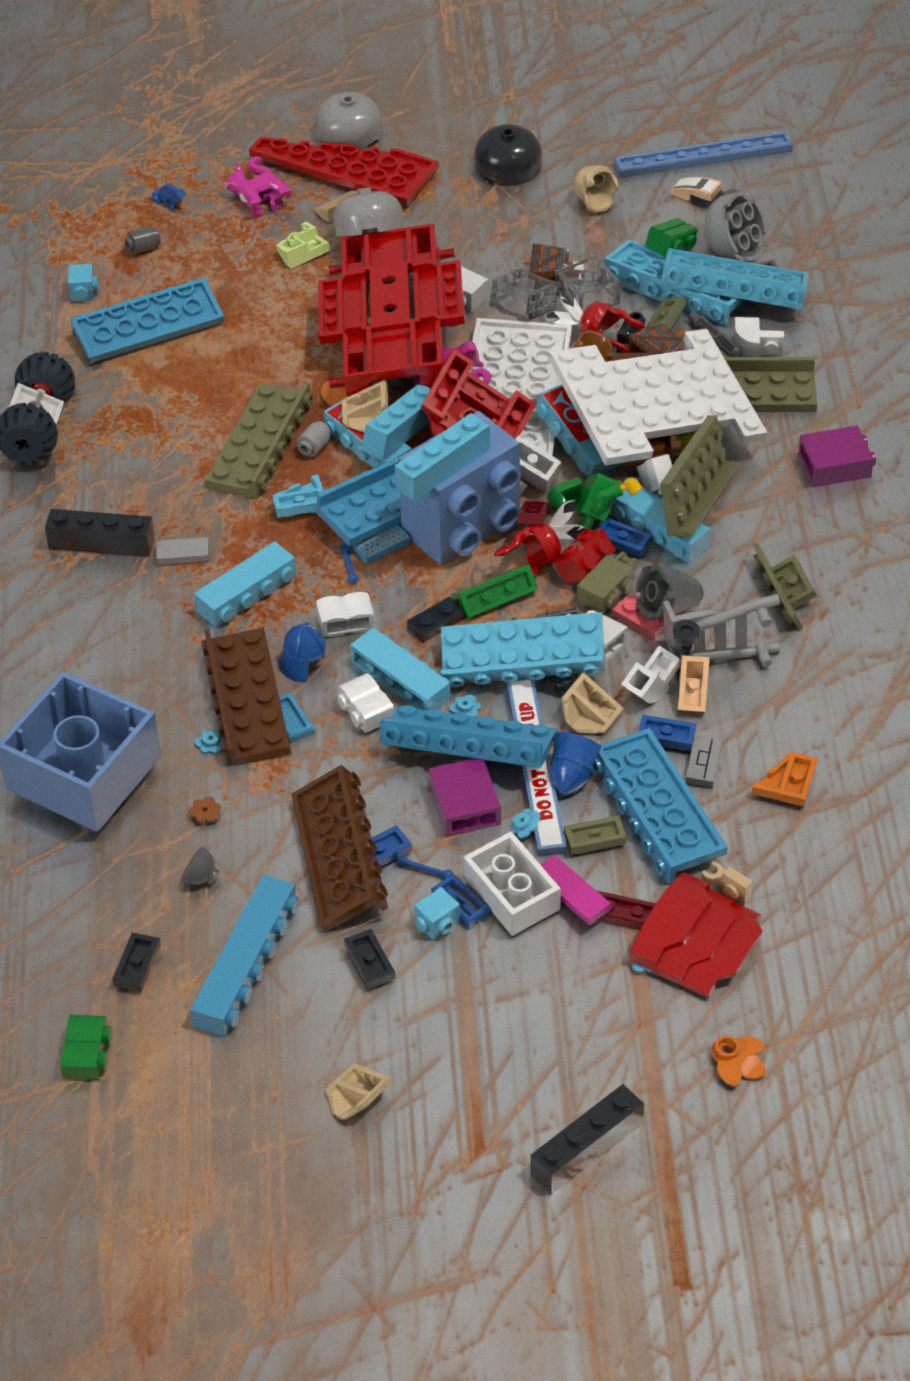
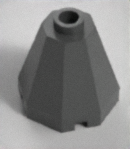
M665 563L652 564L653 566L643 567L635 585L636 592H640V599H636V604L647 620L664 618V601H669L674 614L699 606L703 599L704 591L697 579Z

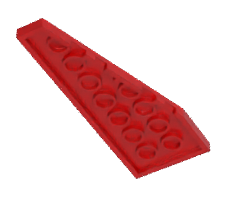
M259 137L249 148L250 157L258 156L262 158V161L353 190L371 187V191H384L393 195L400 205L404 206L410 204L439 169V161L396 148H391L389 152L379 151V147L373 146L366 150L358 149L356 145L321 142L320 146L310 145V141L301 140L297 144L288 143L287 139Z

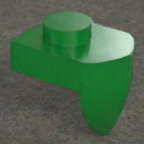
M578 477L553 486L546 498L556 511L568 501H574L576 504L582 493L583 483Z

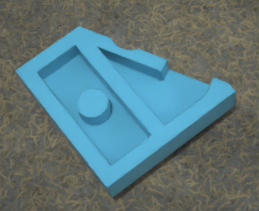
M318 474L311 476V482L302 487L301 484L297 483L285 491L272 495L277 518L292 517L304 513H316L317 495L323 491Z

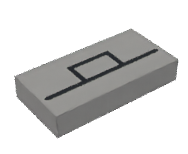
M694 736L686 774V784L713 788L722 746L721 739Z

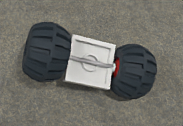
M49 352L29 355L18 365L14 376L15 392L9 408L0 415V450L8 459L12 461L14 459L17 460L16 463L24 464L26 462V464H34L50 455L57 443L58 433L56 424L63 404L66 403V400L75 391V376L71 366L62 357L59 359L57 354L52 353L49 355Z

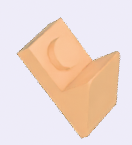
M682 655L678 710L705 713L710 657Z

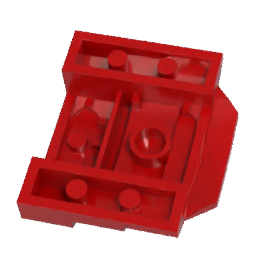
M453 349L448 354L421 405V408L429 417L432 435L435 437L470 413L474 414L480 411L516 439L518 435L520 436L537 403L517 390L509 398L470 373L475 362Z
M684 872L670 884L650 912L630 950L629 962L645 967L654 974L709 998L720 980L737 975L745 959L763 935V930L758 923L761 919V914L735 903V899L710 889V883Z

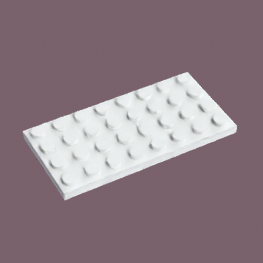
M477 318L472 341L478 349L479 360L484 364L483 368L491 373V382L488 385L508 398L517 390L537 403L541 392L562 385L548 358L550 351L570 348L572 325ZM472 366L470 372L473 371V370H475V369H477V368H479V367H473V366ZM535 406L520 437L553 456L556 436L551 433L546 422L538 416Z

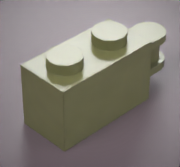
M625 552L619 553L616 558L606 555L577 585V604L588 610L602 612V615H605L618 604L619 599L625 593L628 594L633 588V573L638 567L639 560L627 557Z

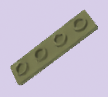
M758 543L753 544L757 552L753 557L760 569L765 568L766 572L763 573V576L770 587L774 585L776 590L772 591V594H778L780 605L784 604L785 608L781 611L789 624L794 622L798 629L803 628L795 609L817 597V594L799 560L794 554L772 567Z

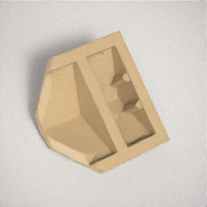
M385 380L342 400V416L345 427L365 432L366 424L388 408L387 383Z
M584 672L581 673L561 698L565 723L571 730L580 734L602 735L624 709Z
M353 1063L325 1089L333 1115L340 1120L348 1119L365 1109L393 1081L387 1075Z

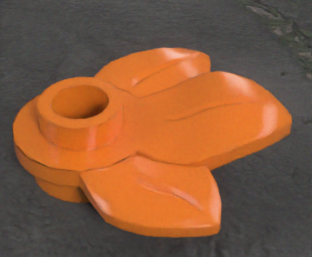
M731 1036L718 1038L712 1045L711 1054L718 1063L717 1073L726 1084L737 1087L742 1078L757 1080L765 1077V1066L757 1056L764 1049L765 1044L751 1036H743L738 1039Z

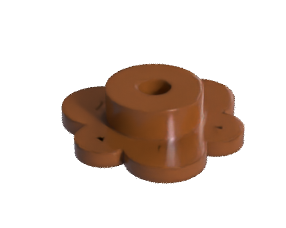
M208 796L202 800L196 799L193 802V806L189 808L188 813L191 818H196L198 823H204L205 821L214 822L219 817L218 812L221 811V805L216 803L213 797Z

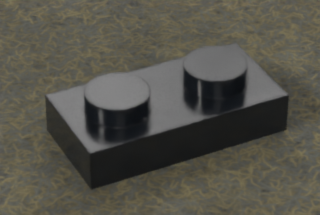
M447 597L407 620V628L424 643L440 634L441 627L454 626L464 620L465 611L450 597Z
M372 929L344 939L345 947L368 989L396 979L395 970Z
M131 933L112 979L114 986L142 992L161 946L160 938Z

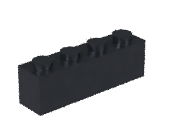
M50 509L45 525L49 549L150 557L155 539L152 516Z
M624 1084L620 1085L533 1152L530 1157V1175L551 1195L643 1124L644 1103Z

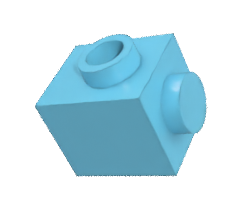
M92 264L68 266L70 301L94 300V291L99 290L98 276H94Z
M440 887L414 905V924L421 933H426L435 940L442 934L449 933L460 922V904Z

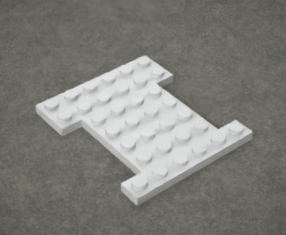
M707 329L685 332L683 340L689 350L609 362L604 361L596 345L550 351L548 359L605 465L652 458L654 450L648 439L697 431L707 415H717L718 424L722 427L733 426L742 443L765 440L767 435L765 427Z

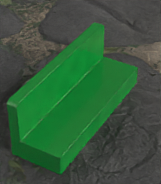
M521 565L454 592L451 596L452 599L459 600L461 608L465 611V618H470L538 589L530 565Z

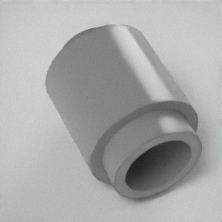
M321 421L311 423L296 440L298 450L305 456H316L330 440L331 430L328 425Z

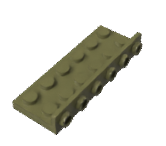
M724 357L755 412H817L814 357Z
M260 383L205 479L206 487L258 499L262 490H266L271 473L276 472L280 457L285 455L289 440H293L297 425L303 422L306 409L312 405L313 394L310 393V384L304 383L301 390L297 391Z
M707 415L660 483L668 536H678L679 538L693 536L738 468L737 461H725L726 452L725 448H722L721 445L722 426L718 424L717 415Z

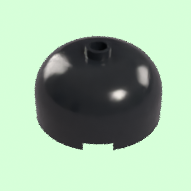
M513 124L495 126L487 130L477 141L474 152L475 170L485 181L487 178L498 181L500 186H515L527 183L533 179V175L538 170L541 171L542 150L536 136L524 127Z

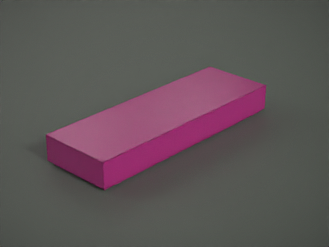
M555 854L540 864L561 888L560 900L589 926L612 910L611 903Z

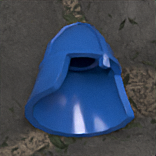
M305 622L293 626L286 633L283 649L278 660L279 670L285 677L296 682L306 683L309 662L325 657V639L313 625Z
M555 732L553 735L554 746L551 771L554 785L560 795L564 796L576 793L590 781L595 771V768L591 767L601 749V745L574 733Z

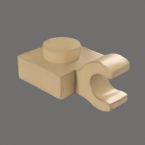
M713 861L710 870L715 874H709L707 871L702 872L701 880L710 883V886L721 885V891L745 906L751 899L753 881L730 866L724 869L720 863Z

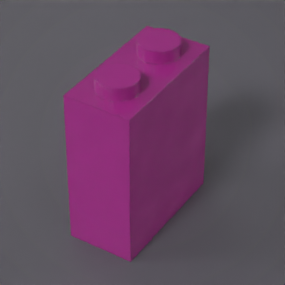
M858 425L800 435L798 454L813 487L872 477L873 467L876 466V457L873 451L870 452L867 437L862 435Z
M466 759L461 762L439 765L428 769L429 788L447 837L501 825V805L484 759Z

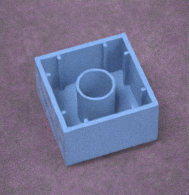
M480 411L473 415L490 425V449L415 502L400 492L401 528L410 537L412 542L439 565L445 564L458 555L467 556L471 554L482 540L497 531L506 532L518 522L521 479L520 443ZM435 437L431 438L425 443L419 445L418 447L399 457V462L408 457L409 455H411L412 453H414L416 450H418L428 442H430Z
M63 671L0 740V766L5 789L96 832L100 830L161 757L155 712Z

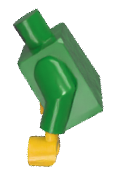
M599 473L588 475L575 509V513L582 516L578 525L593 530L596 522H605L615 498L622 496L625 490L632 496L642 489L638 480L628 478L623 482L621 480L616 481Z

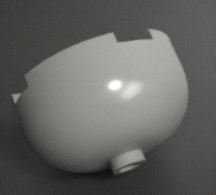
M357 92L335 94L325 100L317 112V138L320 143L356 145L358 149H367V145L374 141L378 142L382 137L383 122L381 111L378 105L364 94Z
M371 187L357 189L358 193L343 198L337 204L333 215L336 236L362 235V233L383 232L404 226L403 211L399 201L390 193L371 191Z
M739 191L724 195L713 202L706 214L704 225L706 240L713 253L717 257L745 262L757 260L765 249L761 244L763 243V234H767V227L763 211L756 199L751 200L746 195V192ZM756 243L757 248L753 255L742 257L737 254L738 252L748 250L750 244Z

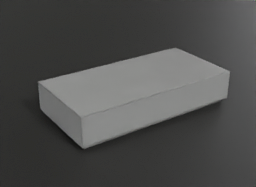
M208 537L156 541L157 565L209 562Z

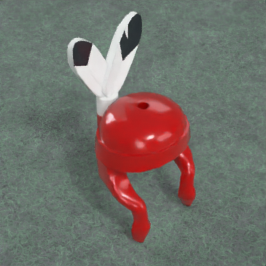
M565 289L560 291V300L567 312L553 311L546 315V320L552 324L579 325L580 332L592 330L604 335L603 331L611 328L620 319H624L634 328H646L641 321L631 318L626 311L613 308L605 302L595 301L582 312L574 296ZM609 339L612 346L621 353H631L625 344Z
M568 501L564 503L548 524H533L519 530L514 536V541L508 546L499 548L494 553V556H506L518 548L522 542L527 545V562L533 575L536 576L545 566L553 564L561 555L562 548L559 539H576L581 532L586 530L581 525H564L574 513L575 502Z

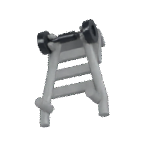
M775 594L757 598L715 615L713 610H704L675 616L669 601H664V635L668 650L681 660L682 655L710 657L709 660L758 656L762 666L769 667L772 664L769 654L780 652L779 643L764 644L761 642L755 646H747V614L756 611L762 627H769L772 621L767 607L780 605L779 596ZM735 619V647L726 648V622ZM714 627L715 649L706 650L705 630ZM681 666L675 673V677L678 681L680 677Z

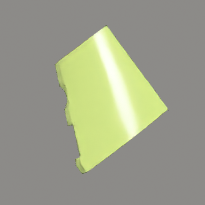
M307 221L301 224L302 231L290 233L287 239L276 245L279 255L290 269L331 251L329 242L318 236L316 227Z

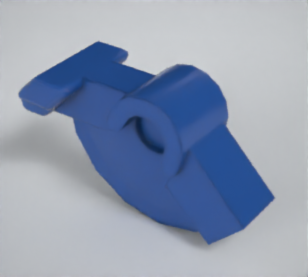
M167 183L152 192V199L157 203L165 202L170 209H173L182 202V199L187 194L182 188L179 190L176 186Z

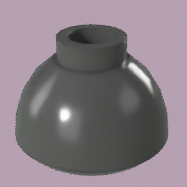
M201 847L192 857L181 878L183 882L191 885L203 883L211 885L220 870L215 868L212 854L205 847Z

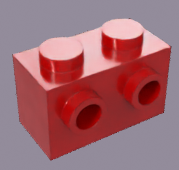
M603 528L597 530L586 529L563 550L562 554L553 564L566 584L582 581L606 555L610 556L616 549Z

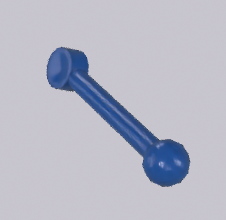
M342 544L340 546V553L344 554L350 574L348 580L354 584L359 578L354 573L349 556L350 546Z
M399 856L396 864L400 867L409 866L443 876L444 879L453 874L448 869L443 871L409 861L405 856Z

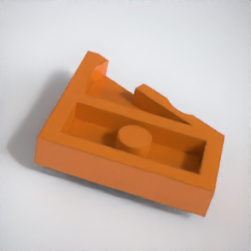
M790 752L782 759L780 764L773 766L768 771V775L761 782L756 781L753 783L751 794L805 806L817 768L818 758Z

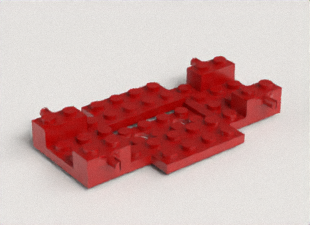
M434 223L341 237L342 264L328 266L330 276L342 274V277L318 280L320 344H335L343 341V377L329 378L330 388L345 386L347 397L373 386L372 381H384L400 377L407 378L414 375H419L421 386L431 388L446 360L442 345L441 327H455L465 324L460 260L440 263L441 259L455 258L454 248L440 250ZM413 272L415 319L410 318L409 274ZM387 280H395L392 284H385ZM369 283H370L371 325H368L367 284H369ZM388 308H396L393 312H386Z

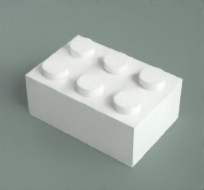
M512 832L463 857L464 879L481 900L491 908V912L512 936L560 910L561 888Z

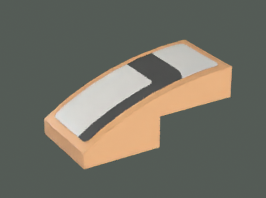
M704 177L680 178L670 190V195L689 202L694 196L711 202L721 190L722 182Z

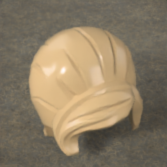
M589 165L580 169L574 178L575 192L584 201L588 211H591V213H604L613 205L614 193L619 190L617 178L612 175L608 167Z

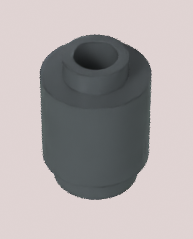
M149 226L128 232L127 238L124 239L127 251H131L133 255L156 249V246L161 244L158 230L155 227L150 228Z

